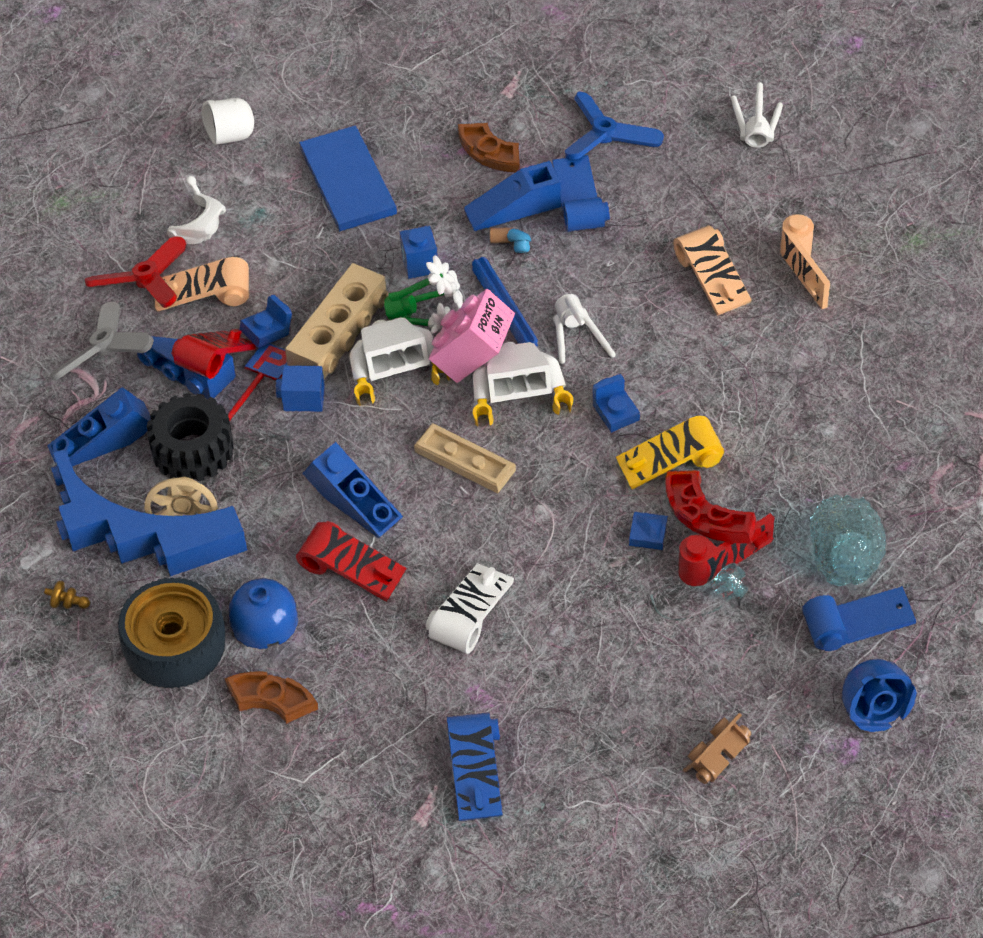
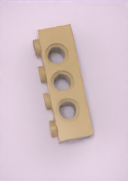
M352 263L286 347L288 366H322L324 379L329 373H333L345 351L348 352L353 347L355 338L361 332V329L368 327L377 309L384 306V300L388 296L385 276Z

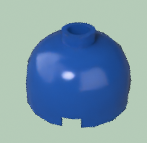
M260 578L244 583L233 594L229 604L230 627L236 639L247 647L266 649L268 648L267 644H273L277 641L280 645L289 639L295 632L298 624L297 606L294 597L287 587L272 579Z
M870 659L856 665L848 673L843 682L841 698L848 716L854 721L856 726L861 730L878 732L891 728L892 726L888 722L894 721L898 717L903 720L909 715L915 704L917 692L908 674L894 662Z

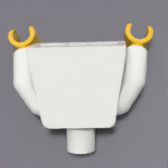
M401 317L389 321L377 320L371 326L361 329L362 339L356 342L350 352L353 380L358 383L354 388L357 404L361 406L360 396L366 393L370 394L372 404L375 401L373 387L370 383H367L369 378L373 381L430 365L429 356L434 347L432 345L434 339L432 333L428 329L412 325L406 318ZM431 362L433 365L431 380L435 385H439L440 378L438 373H445Z
M513 342L504 343L499 354L480 366L473 373L474 401L477 402L472 412L475 425L478 427V418L481 415H487L489 425L493 424L492 409L487 404L489 400L491 403L550 394L552 391L555 392L552 405L554 413L557 415L560 413L559 402L566 403L569 412H571L573 396L570 392L564 390L566 384L557 359L544 352H540L535 344L531 342L521 344Z

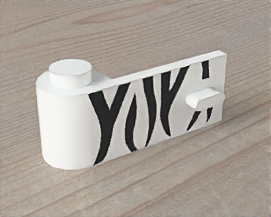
M477 563L437 611L433 610L430 613L426 622L429 638L469 654L479 639L483 619L510 588L514 578L495 571L493 567L488 568Z

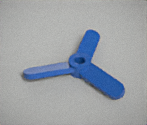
M581 91L576 93L574 100L592 125V130L565 150L567 159H579L599 143L619 141L649 147H659L663 143L664 134L659 129L618 123L614 119L604 116L590 95Z

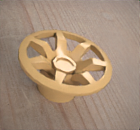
M187 477L171 478L157 483L148 492L144 505L145 513L153 514L151 511L152 501L161 506L166 505L163 510L154 514L166 516L196 515V512L202 514L218 510L217 501L211 491L204 485ZM168 487L167 496L157 494L160 490ZM201 493L208 499L211 506L200 503Z

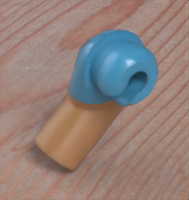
M513 227L490 228V243H514V251L516 253H528L530 251L529 242H532L528 233Z

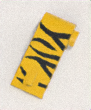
M695 416L616 456V459L633 490L691 459L697 467H713L720 462L724 454V448L709 419L705 416Z

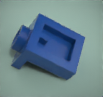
M273 294L267 299L266 310L242 319L239 330L260 348L289 335L292 312L285 303Z
M621 374L611 378H604L593 385V407L610 432L640 421V412L624 390L625 379Z

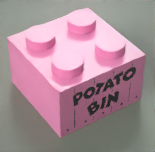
M485 289L477 296L472 294L465 300L459 310L456 312L454 310L449 311L442 319L441 325L443 327L432 341L434 347L429 360L456 383L460 382L499 354L515 313L488 289Z

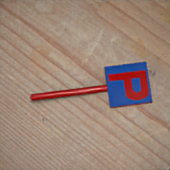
M267 344L258 348L245 365V369L258 373V375L228 412L229 421H231L264 376L274 380L282 377L283 366H288L285 349Z

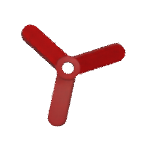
M179 236L171 237L148 260L136 264L132 271L91 276L85 279V284L87 287L135 281L139 288H146L163 308L170 307L175 303L177 295L162 279L160 274L185 251L186 241Z

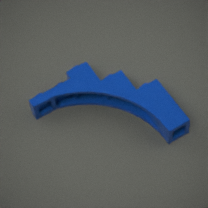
M66 449L53 453L56 466L51 467L52 475L56 486L63 485L65 491L60 492L63 505L58 506L62 520L56 521L62 541L69 539L73 551L106 541L110 553L117 551L121 564L155 553L159 566L165 564L170 576L247 551L244 530L234 506L208 513L184 516L154 515L138 512L105 499L84 484L75 474Z

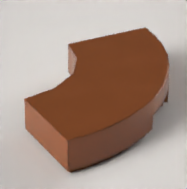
M488 123L458 124L460 143L467 154L475 161L499 171L517 172L520 170L519 143L506 142L497 138L490 131Z
M254 671L224 678L225 685L239 711L251 708L268 709L278 714L287 724L318 710V703L313 695L304 686L289 677L284 679L268 675L267 672Z

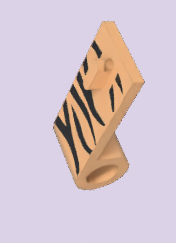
M791 215L783 222L780 253L820 308H827L830 281L810 256L814 224L807 216Z
M708 225L674 239L673 245L677 259L683 267H692L717 316L751 303V298L724 248L723 237L718 229L714 230L713 227Z
M228 257L162 277L176 293L177 299L173 305L167 308H163L155 299V309L157 311L165 310L214 294L223 304L232 307L239 306L249 298L248 263L239 257Z

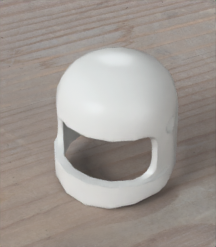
M241 98L217 101L208 100L202 105V121L214 145L242 141L252 134L254 116L251 107L245 100Z

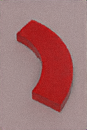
M700 471L667 472L665 486L669 505L681 523L692 531L714 540L751 544L756 525L755 512L735 511L710 504L701 490Z

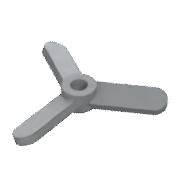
M107 302L101 306L97 330L89 340L91 346L60 366L50 376L56 381L96 353L99 356H106L112 352L145 353L152 347L153 337L143 332H117L120 306L116 302Z

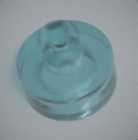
M730 563L717 574L711 588L722 598H726L733 593L740 599L748 591V588L742 584L746 573L736 563Z

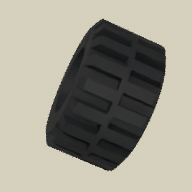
M186 393L181 398H177V396L171 397L168 403L163 401L158 405L159 411L153 410L150 415L151 420L147 422V436L153 462L156 467H159L160 472L164 476L169 474L170 479L187 477L197 479L200 482L205 480V476L209 475L212 478L218 474L217 469L223 470L227 466V460H231L233 455L234 442L228 413L225 412L223 405H217L216 399L212 397L205 399L204 394L197 393L196 396H191L190 393ZM189 435H201L189 441L180 440Z

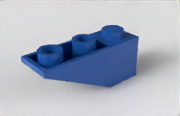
M551 161L525 167L466 205L464 211L473 230L478 231L560 208L561 181Z
M152 336L154 342L150 350L145 353H137V357L144 365L153 366L161 371L169 380L178 381L186 386L194 395H197V393L204 394L206 399L209 397L215 398L236 377L233 357L229 354L225 355L220 371L212 379L176 365L172 356V348L178 339Z
M121 387L48 444V449L54 462L53 453L66 449L72 466L131 445L148 432L147 422L151 420L150 413L142 400Z
M336 442L318 456L302 473L327 501L377 538H380L403 517Z

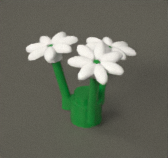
M435 255L433 256V263H426L427 268L431 272L428 278L400 291L391 292L384 300V308L389 320L401 317L406 318L412 325L429 326L432 335H437L443 327L441 321L450 311V308L448 306L444 308L442 303H438L437 314L432 313V317L429 319L410 318L412 314L416 313V303L445 295L446 298L453 296L458 309L463 304V296L459 291L460 284L457 282L455 271L449 270L448 263L441 264L440 259ZM430 284L433 286L437 285V290L416 296L408 295Z

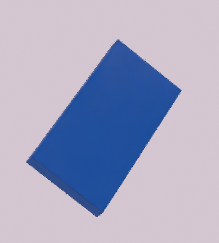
M356 125L299 142L300 150L339 232L397 214V207Z

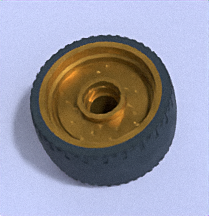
M164 578L152 581L140 587L134 594H131L121 609L118 620V633L123 655L133 673L148 684L160 688H180L192 685L208 676L217 667L218 662H220L225 649V626L222 613L214 596L197 582L185 578Z

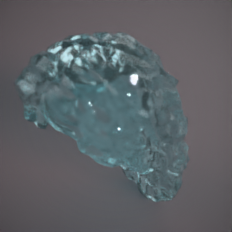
M836 494L833 497L822 500L815 508L814 514L810 517L811 542L813 543V554L818 570L829 583L836 586L847 585L850 582L853 585L862 584L878 569L886 553V534L883 524L880 522V517L877 515L876 510L871 508L870 502L863 497L853 499L851 496L845 495L842 498ZM850 556H854L853 560H849Z

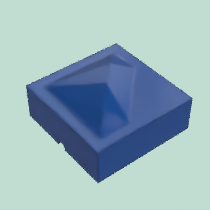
M634 512L629 546L663 550L668 516Z

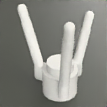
M759 82L756 92L755 116L751 117L745 125L737 97L732 96V106L740 128V140L746 141V144L755 148L764 147L769 142H772L783 104L781 102L777 104L769 124L766 118L762 116L763 84Z
M573 294L560 297L555 303L557 314L553 317L556 326L559 362L561 364L565 363L563 325L574 328L584 323L611 358L615 357V352L593 323L587 310L582 308L579 298Z

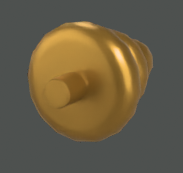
M58 581L54 589L45 588L44 594L51 596L50 606L52 608H57L61 601H63V606L66 609H70L73 604L78 605L82 609H86L90 605L89 598L86 596H76L74 588H69L65 592V583L63 581Z

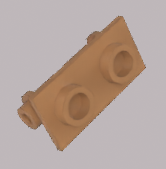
M739 713L729 721L723 717L709 731L713 738L707 744L701 741L687 755L691 761L683 771L687 772L693 767L697 771L696 777L703 784H707L709 781L714 782L717 776L729 764L720 753L723 751L732 760L750 742L751 731L746 726L740 725L739 727L735 723L742 715Z

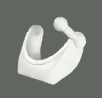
M189 176L186 178V184L191 187L195 194L193 200L196 204L205 207V209L198 218L190 223L180 226H169L167 235L170 238L174 236L182 237L185 239L186 244H198L206 241V239H210L217 231L219 215L224 214L226 209L218 200L200 193L195 177Z

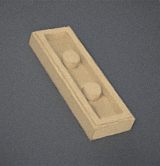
M434 423L430 425L414 445L415 453L497 494L516 471L514 463Z

